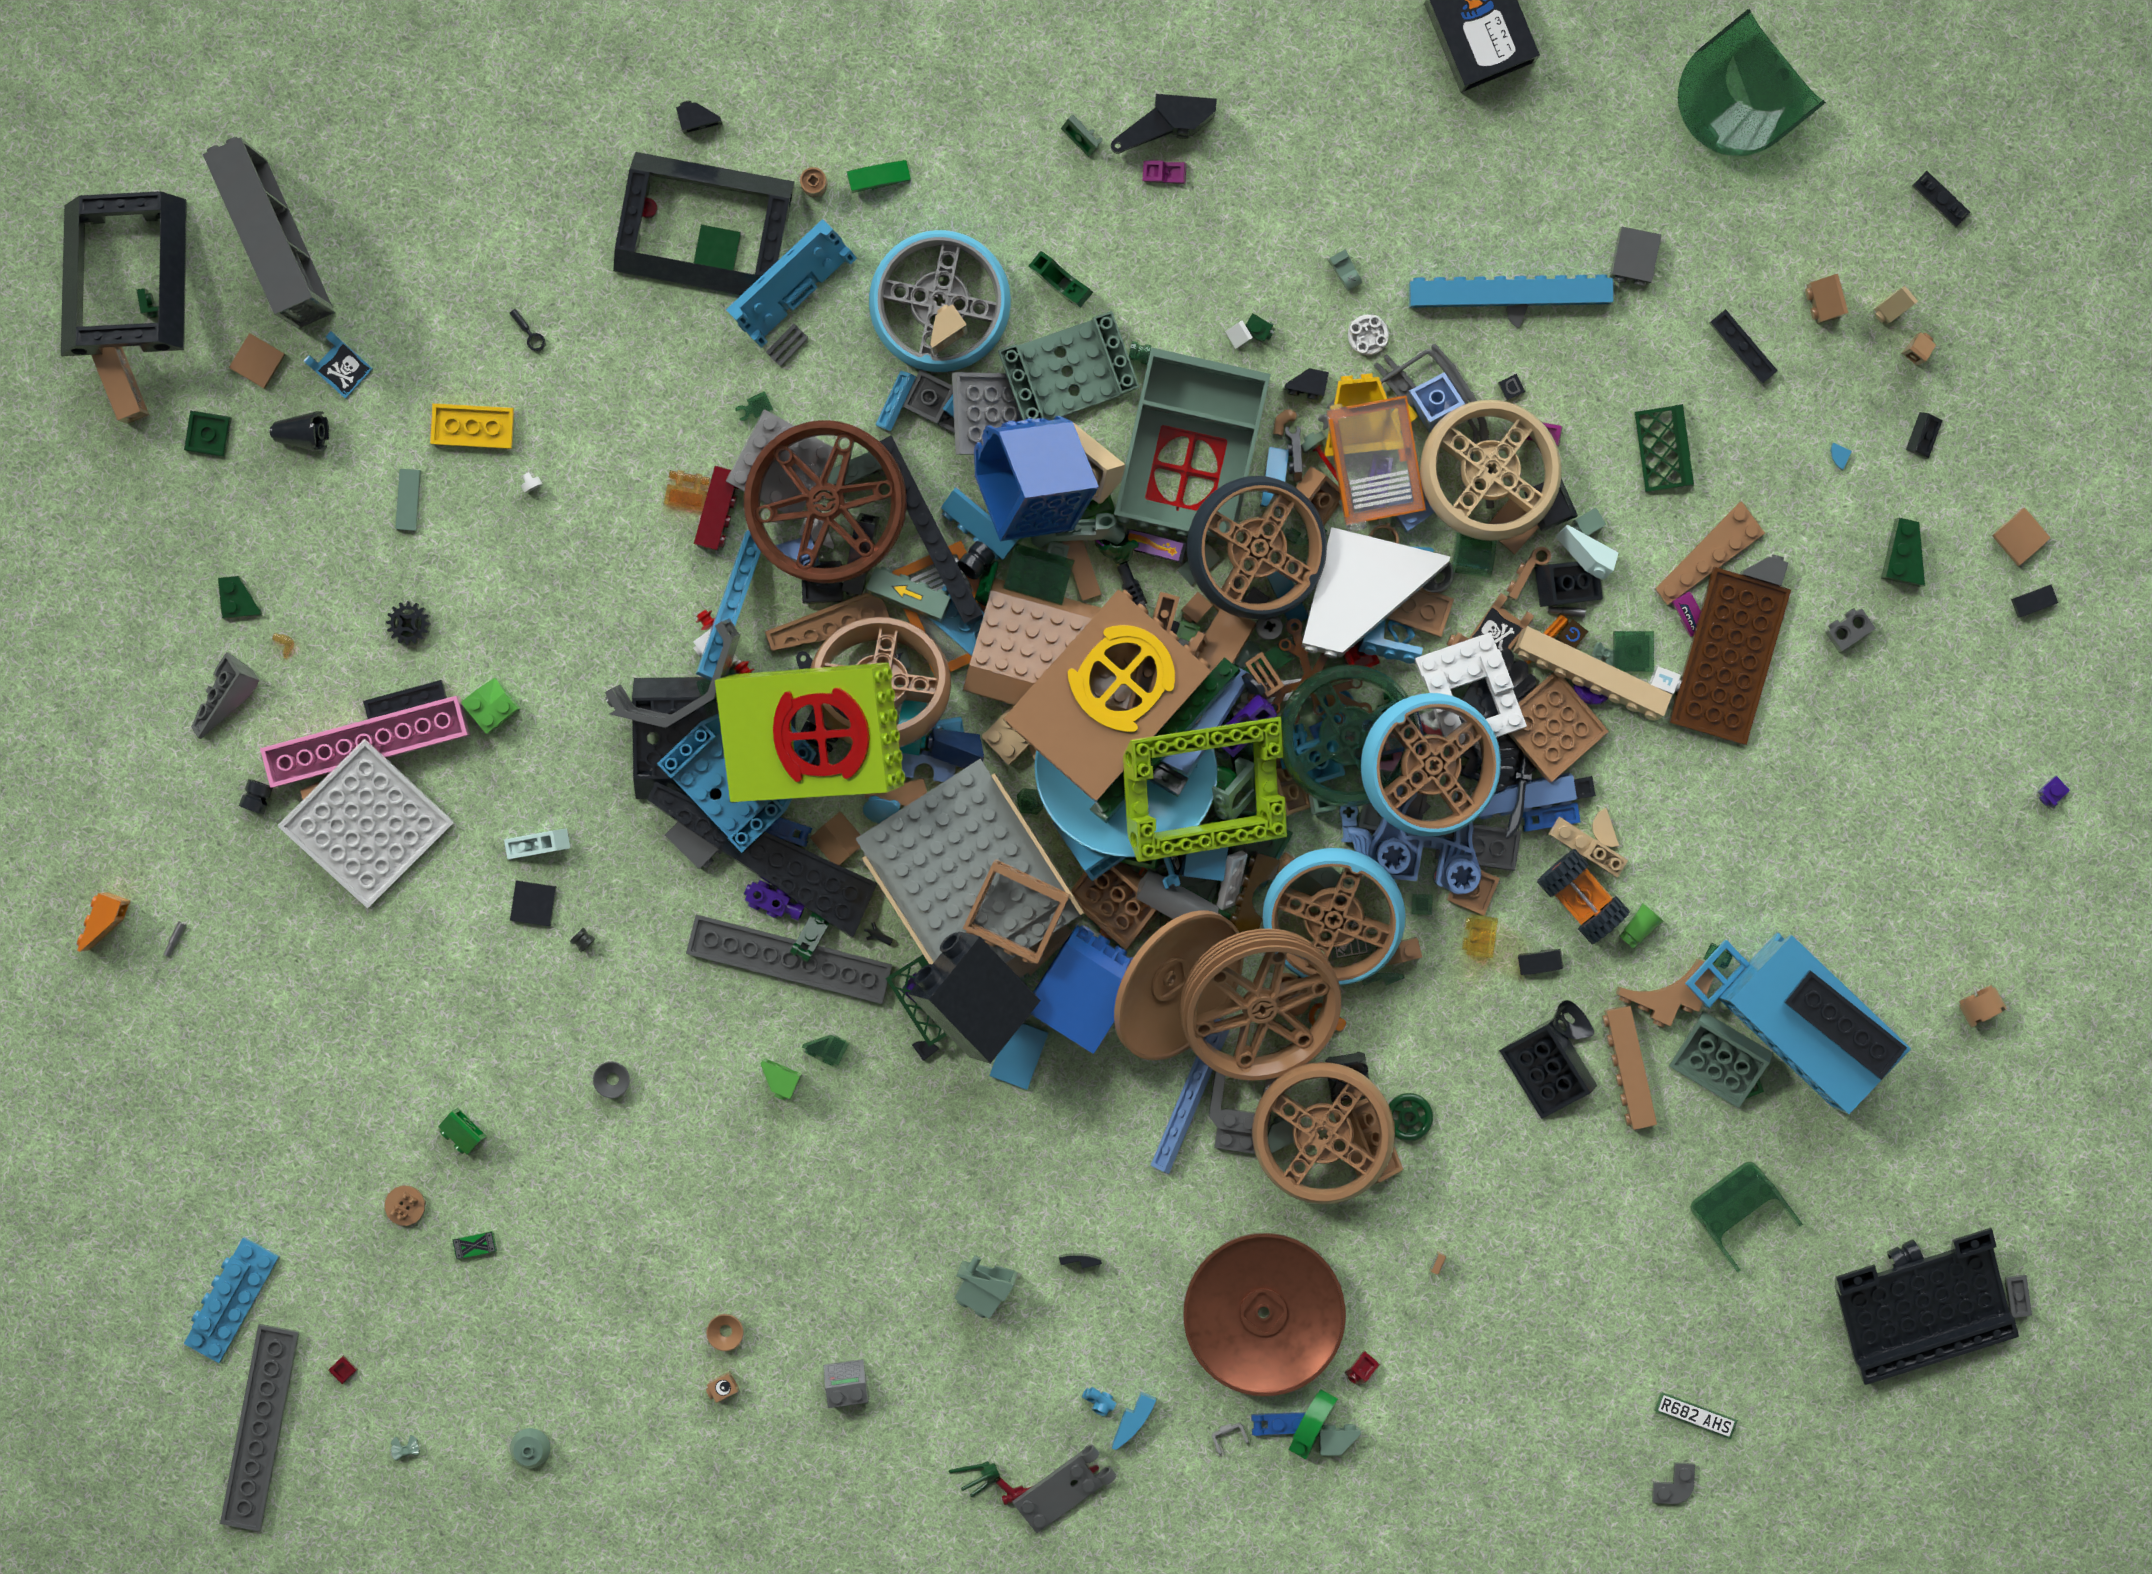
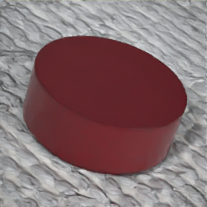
M646 197L642 217L649 219L656 215L658 207L653 199Z

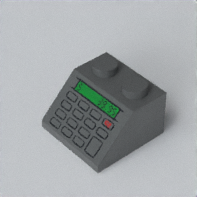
M864 1359L823 1365L828 1408L869 1402Z

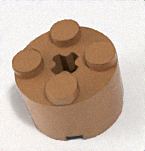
M1992 985L1977 991L1978 996L1976 997L1973 994L1959 1001V1007L1970 1027H1974L1979 1022H1984L2007 1009L1997 989L1993 988Z

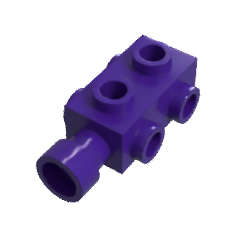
M759 880L758 883L752 882V885H747L744 895L746 896L745 901L749 902V907L756 910L763 908L767 910V915L778 918V916L783 917L786 913L792 919L799 921L804 911V906L798 903L796 905L791 903V898L779 889L776 891L770 889V884L765 881ZM759 891L761 893L760 899L755 898V892ZM774 900H778L780 902L779 907L773 906Z

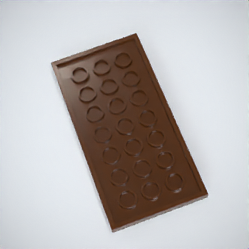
M1713 567L1681 676V685L1676 694L1668 723L1747 745L1791 589Z

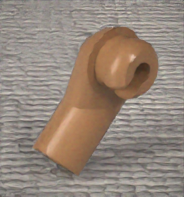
M1286 409L1277 415L1273 434L1283 436L1284 425L1289 421L1296 420V412Z

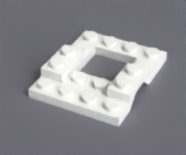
M1491 632L1415 658L1419 674L1429 693L1453 696L1451 689L1485 678L1499 715L1486 719L1496 738L1527 727L1514 694V686ZM1434 709L1443 737H1447L1461 725L1458 715L1446 710ZM1461 734L1459 737L1460 744L1465 741L1464 734Z

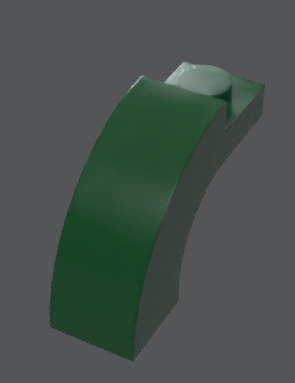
M1042 251L1028 265L1035 274L1056 292L1080 308L1093 293L1090 288L1071 276L1054 259Z

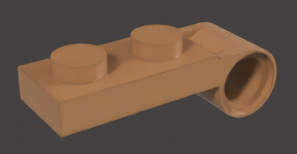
M1538 547L1532 551L1525 564L1521 562L1516 571L1519 574L1516 581L1512 580L1506 590L1509 592L1508 598L1512 600L1517 599L1534 565L1543 566L1550 561L1551 553L1549 549ZM1538 551L1545 553L1546 558L1544 562H1539L1536 559Z

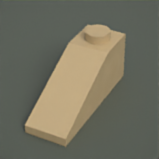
M1904 286L1874 308L1875 316L1881 323L1885 322L1887 325L1916 304L1918 300Z

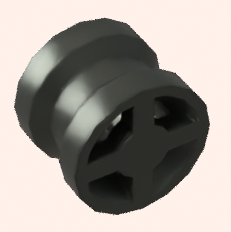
M583 927L570 940V943L575 944L582 953L595 938L589 936L587 930Z

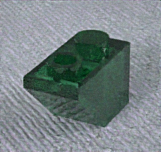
M829 1034L805 1042L802 1048L806 1049V1054L812 1057L818 1055L824 1058V1063L834 1066V1064H840L850 1042L834 1034Z

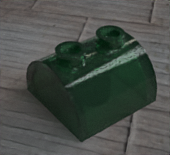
M1456 532L1451 560L1454 573L1490 578L1494 567L1497 540H1480Z

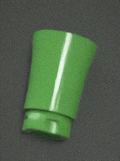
M1642 903L1632 920L1624 928L1625 931L1620 934V937L1635 949L1639 943L1641 944L1664 921Z

